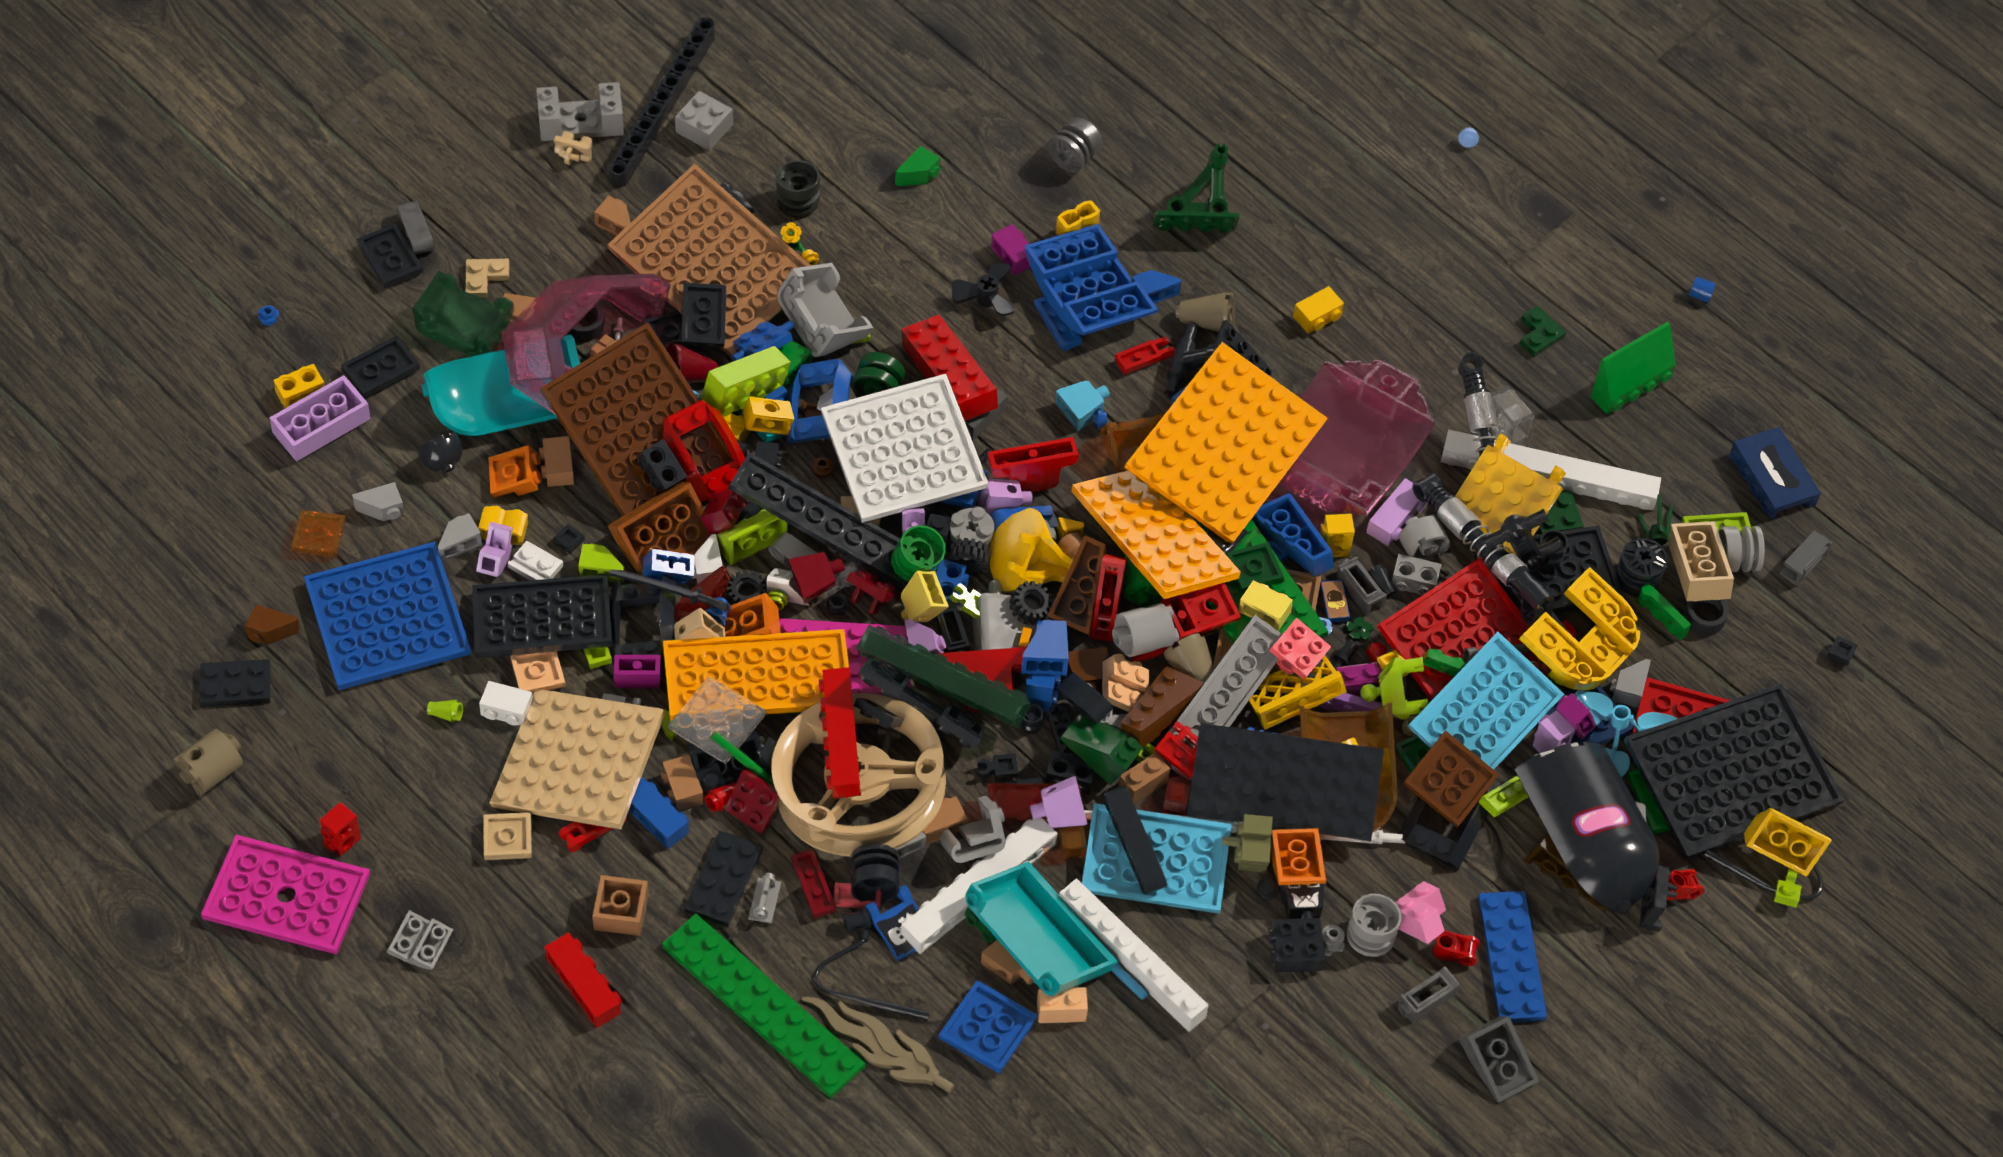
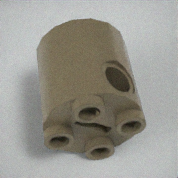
M215 728L173 759L177 767L182 770L179 773L182 780L186 784L191 782L194 790L200 796L204 795L243 765L242 758L238 752L241 750L238 740L233 735L223 733Z

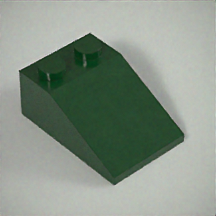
M1081 714L1075 718L1060 737L1071 750L1110 785L1127 770L1143 748L1127 732L1102 722L1095 724L1088 717Z

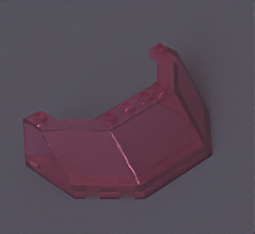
M655 274L596 275L553 281L501 333L510 384L554 413L539 389L572 369L564 362L560 340L601 299H607L641 323L648 316L662 315L665 311L671 285Z

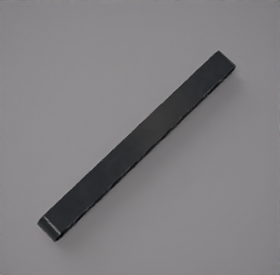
M702 17L697 20L609 165V178L612 186L621 188L628 184L715 39V23L712 18Z

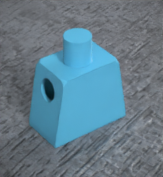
M1082 381L1056 390L1055 404L1078 432L1093 421V414H1097L1098 410L1103 412L1104 399L1108 398L1110 393L1105 385L1095 389L1089 381Z

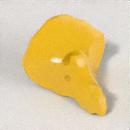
M1027 508L1014 513L996 529L990 544V570L993 579L1000 581L1002 591L1005 592L1015 591L1020 584L1023 585L1027 581L1029 584L1031 581H1035V584H1044L1050 581L1063 582L1073 561L1054 542L1042 514L1033 508Z

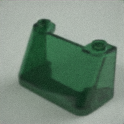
M438 271L412 308L417 331L429 339L469 356L496 351L514 312V303L505 297L496 298L494 303H491L459 289L457 280L453 275Z

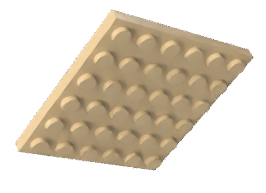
M548 690L535 691L526 718L520 726L490 800L491 807L521 813L531 812L533 815L622 829L665 716L664 710Z

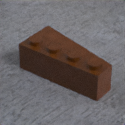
M1084 535L1047 616L1049 620L1066 621L1068 629L1090 638L1102 559L1107 549L1105 544Z
M1166 666L1122 720L1121 730L1127 732L1142 747H1145L1161 735L1163 729L1170 728L1175 724V721L1180 718L1202 688L1204 682Z

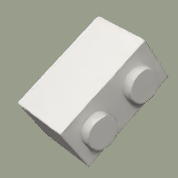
M488 681L479 703L481 715L490 720L497 719L505 721L510 725L521 726L533 700L532 692Z

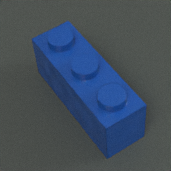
M641 777L628 811L669 849L689 834V820L683 812H678L674 808L673 803L668 797H663L659 793L654 783L648 782L645 778Z

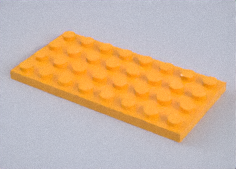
M1129 470L1072 485L1071 492L1164 599L1239 579V569L1187 512Z
M844 629L663 641L670 721L804 712L811 706L819 703L820 698H825L824 692L820 693L819 679H823L822 670L849 667Z

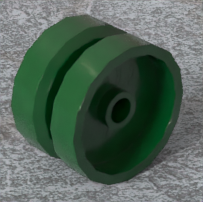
M881 352L866 353L860 359L851 387L858 397L899 387L904 380L905 369L897 359Z

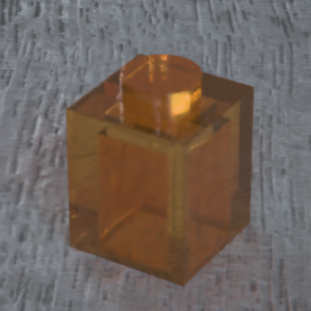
M1083 825L1059 827L1058 837L1062 859L1085 857L1087 844Z

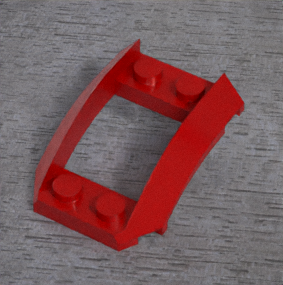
M699 400L663 419L664 432L662 439L665 440L686 473L685 481L691 483L699 501L709 500L713 494L728 489L745 457L734 434L719 411L705 401ZM712 421L722 436L733 460L701 476L694 460L679 436Z

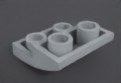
M409 910L386 953L418 967L432 970L453 929L433 918L429 921Z

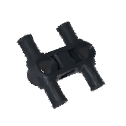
M1544 508L1527 517L1517 514L1510 515L1504 520L1500 530L1482 537L1488 550L1506 541L1507 543L1510 542L1516 553L1515 555L1529 568V572L1539 570L1547 556L1564 549L1558 536L1540 545L1536 543L1531 534V529L1550 521Z

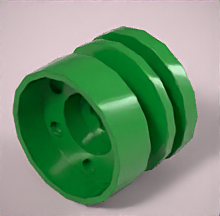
M922 525L910 527L903 533L891 555V565L895 573L901 579L909 582L917 570L936 571L946 553L945 542L942 536L933 528Z

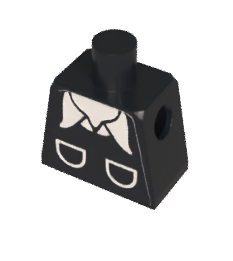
M1324 884L1279 885V894L1288 919L1321 917L1324 902Z

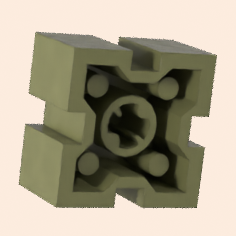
M1244 814L1243 821H1238L1236 837L1223 836L1222 845L1236 846L1234 863H1238V870L1266 872L1270 861L1273 817Z

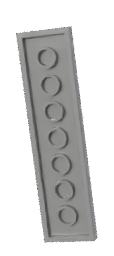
M1254 615L1177 721L1184 726L1190 727L1191 732L1197 737L1199 735L1200 723L1230 727L1276 664L1278 658L1269 650L1282 634ZM1171 728L1170 732L1177 736L1179 733ZM1185 738L1182 740L1191 749L1195 747ZM1160 756L1162 760L1170 767V769H1172L1178 775H1180L1185 780L1190 782L1192 777L1189 779L1177 768H1175L1172 764H1170L1167 760H1165L1162 756Z

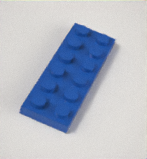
M1525 891L1479 893L1478 902L1497 1016H1509L1512 1023L1546 1021L1547 1013Z

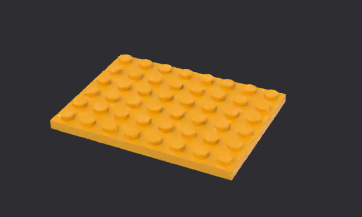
M1222 342L1124 467L1226 542L1233 544L1328 418Z

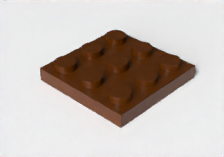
M1445 730L1403 784L1457 828L1499 774Z

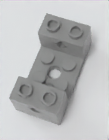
M619 82L600 83V100L559 103L557 87L537 88L541 141L554 140L556 135L561 136L564 131L571 132L574 135V139L583 136L591 138L624 135ZM578 118L586 119L583 122L576 121Z

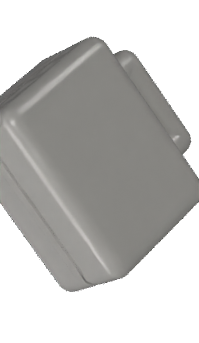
M992 580L988 584V593H982L978 598L980 616L977 620L972 617L975 651L1016 648L1019 645L1023 627L1032 629L1031 638L1036 633L1037 622L1035 625H1031L1030 622L1023 624L1024 619L1019 622L1017 620L1019 616L1012 615L1014 609L1010 610L1009 607L1012 595L1004 594H1013L1015 591H1002V585L999 580ZM1024 598V602L1029 608L1038 609V603L1033 598Z

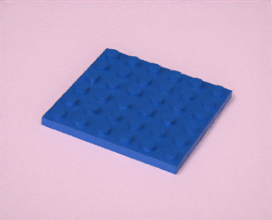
M435 542L304 576L338 690L471 654V648Z

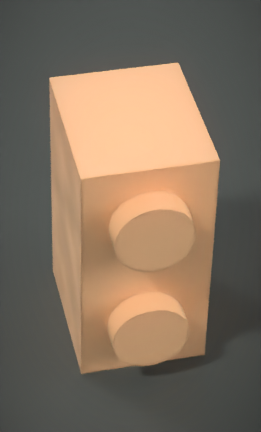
M1086 987L1070 988L1054 996H1048L1041 989H1038V1023L1086 1022L1088 1011Z

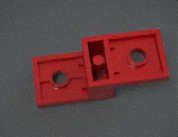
M1225 583L1167 599L1163 598L1160 602L1165 606H1171L1174 613L1172 621L1174 628L1178 631L1179 640L1196 633L1201 634L1224 626L1241 618ZM1205 602H1213L1216 605V610H1209ZM1175 641L1172 645L1173 649L1179 645L1178 641ZM1169 647L1130 657L1132 662H1144L1163 655Z

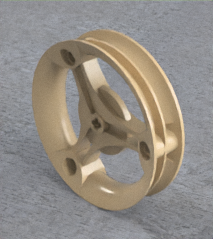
M870 693L852 694L855 724L879 725L878 719L874 717L871 719L861 715L860 709L854 706L857 698H868L904 719L901 727L891 728L908 737L922 753L917 762L893 760L878 747L857 742L861 796L833 798L831 789L827 790L818 804H801L795 794L793 770L799 756L810 743L824 744L823 737L828 736L827 731H823L822 717H826V712H821L820 702L798 715L781 734L772 758V778L775 790L780 798L778 809L790 830L805 843L821 851L840 856H850L853 850L859 846L872 843L885 844L896 849L916 838L930 825L937 815L946 789L943 750L935 728L922 713L898 699ZM825 766L824 778H825V784H826V787H827V778H826V776H830V775H831V771H830V770H826V766ZM906 788L918 789L919 791L917 797L908 807L887 820L863 826L836 824L840 817L854 805L871 803L881 798L887 791ZM838 799L839 801L837 802V804H836V805L832 808V810L830 811V810H829L830 807H831V806L834 804V802Z

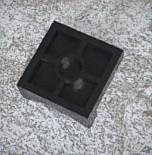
M1658 867L1652 886L1642 897L1639 927L1658 932L1662 929L1663 923L1658 918L1666 909L1667 897H1675L1677 895L1675 892L1668 891V889L1677 890L1676 886L1668 883L1669 868Z

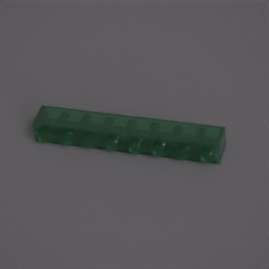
M868 625L856 646L860 656L879 660L881 662L880 665L882 663L888 664L910 676L912 680L1017 729L1031 706L1024 692L1017 689L1012 691L1007 688V685L998 680H995V682L990 681L983 673L979 671L973 673L959 662L951 663L947 661L948 659L940 653L934 655L920 644L912 645L908 643L905 637L898 634L895 637L881 626L877 625L874 627Z

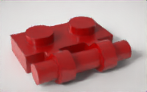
M1177 721L1172 728L1179 734L1175 736L1169 731L1154 751L1190 779L1193 776L1198 737L1191 732L1190 727L1184 726ZM1185 738L1195 747L1191 749L1182 740Z

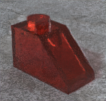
M1170 773L1162 814L1186 815L1192 779L1189 780L1180 775Z

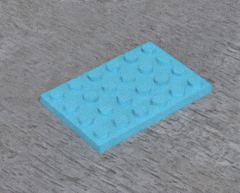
M1497 632L1407 727L1429 748L1434 745L1446 730L1494 770L1541 718L1561 699L1564 693Z
M1094 803L1082 884L1093 895L1220 914L1229 846L1222 845L1223 836L1230 837L1232 824L1137 810L1167 881L1166 888L1144 895L1105 805Z

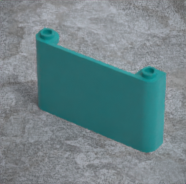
M1029 861L971 883L965 894L966 903L1048 996H1054L1112 971L1118 962Z

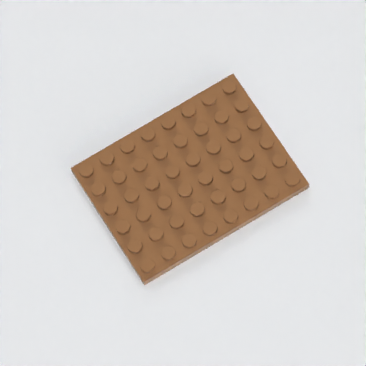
M696 164L691 166L607 244V249L681 314L684 282L726 285L725 345L719 348L730 357L739 352L735 349L733 341L738 339L743 333L753 330L762 322L767 321L770 323L783 311L777 295L779 288L793 268L811 266Z

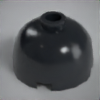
M449 433L450 438L444 439L443 435L438 436L421 445L422 450L417 449L421 461L429 470L448 473L455 469V464L460 461L463 453L457 433Z

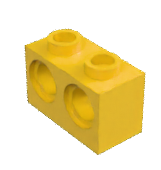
M314 364L301 367L299 370L273 380L276 394L284 408L291 406L325 386Z
M1352 514L1325 515L1324 524L1320 525V535L1332 550L1333 557H1349L1355 533Z

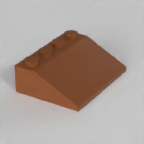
M688 482L675 484L607 525L621 551L636 572L642 576L643 557L652 549L695 555L711 536L700 519L704 509L691 483Z

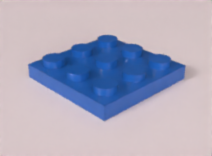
M977 980L940 1032L939 1039L1000 1074L1037 1021L1038 1015Z

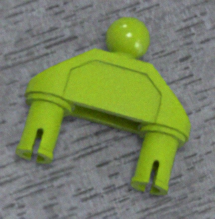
M1396 657L1391 659L1378 677L1380 687H1375L1373 684L1364 685L1360 691L1361 697L1365 701L1371 702L1377 696H1381L1383 706L1402 720L1409 718V715L1420 714L1428 705V699L1407 702L1404 695L1402 676L1405 673L1423 672V658L1402 660V658Z

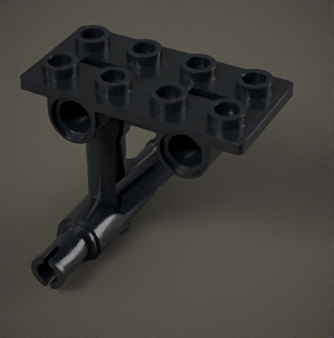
M1228 320L1222 321L1216 343L1195 350L1194 340L1198 327L1189 323L1185 325L1182 338L1177 341L1174 353L1170 357V366L1167 372L1168 383L1164 394L1168 398H1172L1177 394L1180 384L1186 379L1188 370L1199 372L1222 342L1270 377L1272 376V370Z

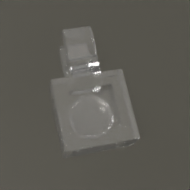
M853 562L844 566L845 571L834 575L836 586L826 591L828 598L832 594L837 593V588L840 590L853 585L846 581L850 572H857V567Z

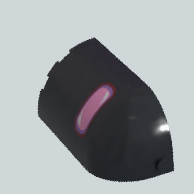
M1583 742L1581 746L1572 747L1569 743L1554 747V752L1542 757L1539 753L1518 766L1515 771L1564 863L1574 878L1595 900L1605 907L1620 914L1630 910L1632 905L1648 892L1655 880L1659 867V849L1653 833L1605 747L1591 742Z

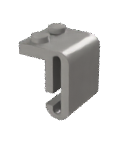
M987 795L978 798L982 820L958 826L960 834L964 837L963 839L957 840L949 829L941 835L940 841L942 846L953 860L958 863L1000 852L1005 847L1006 841L1001 823L1004 822L1002 809L998 808L995 801L992 802Z

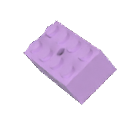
M343 375L271 416L270 423L272 433L297 462L371 418L368 403Z

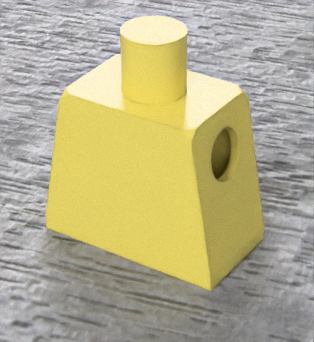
M917 570L901 593V599L905 607L901 612V616L904 620L928 622L949 607L935 571Z

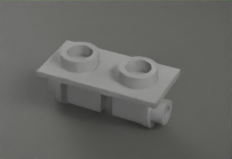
M765 873V876L758 878L749 920L772 924L781 882L775 880L774 874Z

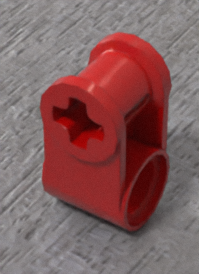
M1694 869L1674 870L1669 874L1668 883L1676 886L1677 890L1668 889V891L1675 892L1677 895L1675 897H1667V900H1691L1705 892L1704 887L1699 884L1696 878L1697 873Z
M1444 931L1436 938L1432 947V953L1440 960L1458 963L1463 966H1474L1477 963V958L1475 957L1476 948L1479 947L1480 941L1473 936Z

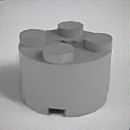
M982 507L966 508L952 515L949 534L950 547L957 539L961 538L964 540V538H968L971 541L973 538L975 542L980 540L982 545L986 544L987 548H990L994 535V522Z
M1435 514L1419 519L1418 517L1410 518L1406 522L1407 526L1398 536L1408 556L1427 561H1433V556L1438 553L1440 556L1443 555L1450 546V540Z

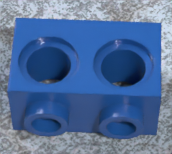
M652 549L643 557V576L662 581L664 574L677 582V584L685 585L694 577V555Z
M945 559L942 560L938 566L936 576L944 595L951 596L953 592L960 595L954 589L958 583L967 587L970 576L966 574L967 565ZM945 596L947 603L953 602L949 598L950 596Z

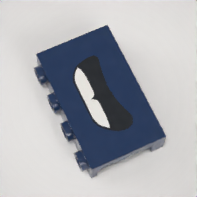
M1780 427L1734 441L1730 451V458L1733 463H1736L1742 478L1747 481L1751 493L1757 497L1762 511L1768 515L1770 520L1775 518L1777 512L1806 503L1808 508L1816 506L1821 492Z

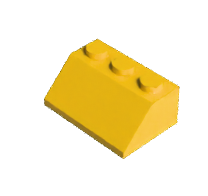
M1772 808L1756 815L1744 832L1746 846L1806 877L1831 842L1829 837Z

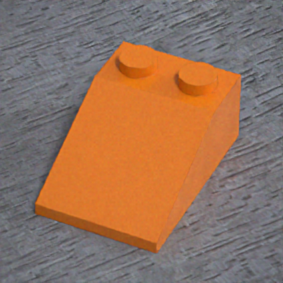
M766 593L730 605L731 610L726 614L727 619L724 620L726 622V637L781 633L778 605Z
M1318 828L1272 830L1270 851L1278 884H1326Z

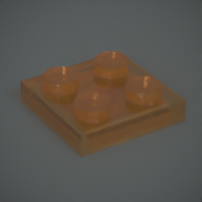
M301 510L291 546L292 552L337 557L346 521L345 515Z

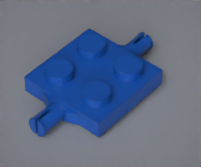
M789 320L781 326H775L766 321L758 324L753 330L743 333L738 339L733 341L735 349L739 352L731 356L732 360L742 359L773 346L779 349L793 340L791 333L788 332L794 329L793 322Z

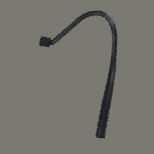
M1711 850L1705 852L1704 858H1708V860L1719 864V866L1766 890L1776 892V887L1760 880L1735 863ZM1816 864L1813 870L1819 882L1817 892L1807 896L1800 895L1799 900L1817 898L1823 890V879Z
M861 930L858 942L827 958L815 970L813 980L816 987L822 992L889 1012L926 1021L929 1020L930 1011L836 992L820 984L818 976L822 968L833 960L866 943L870 934L868 930Z

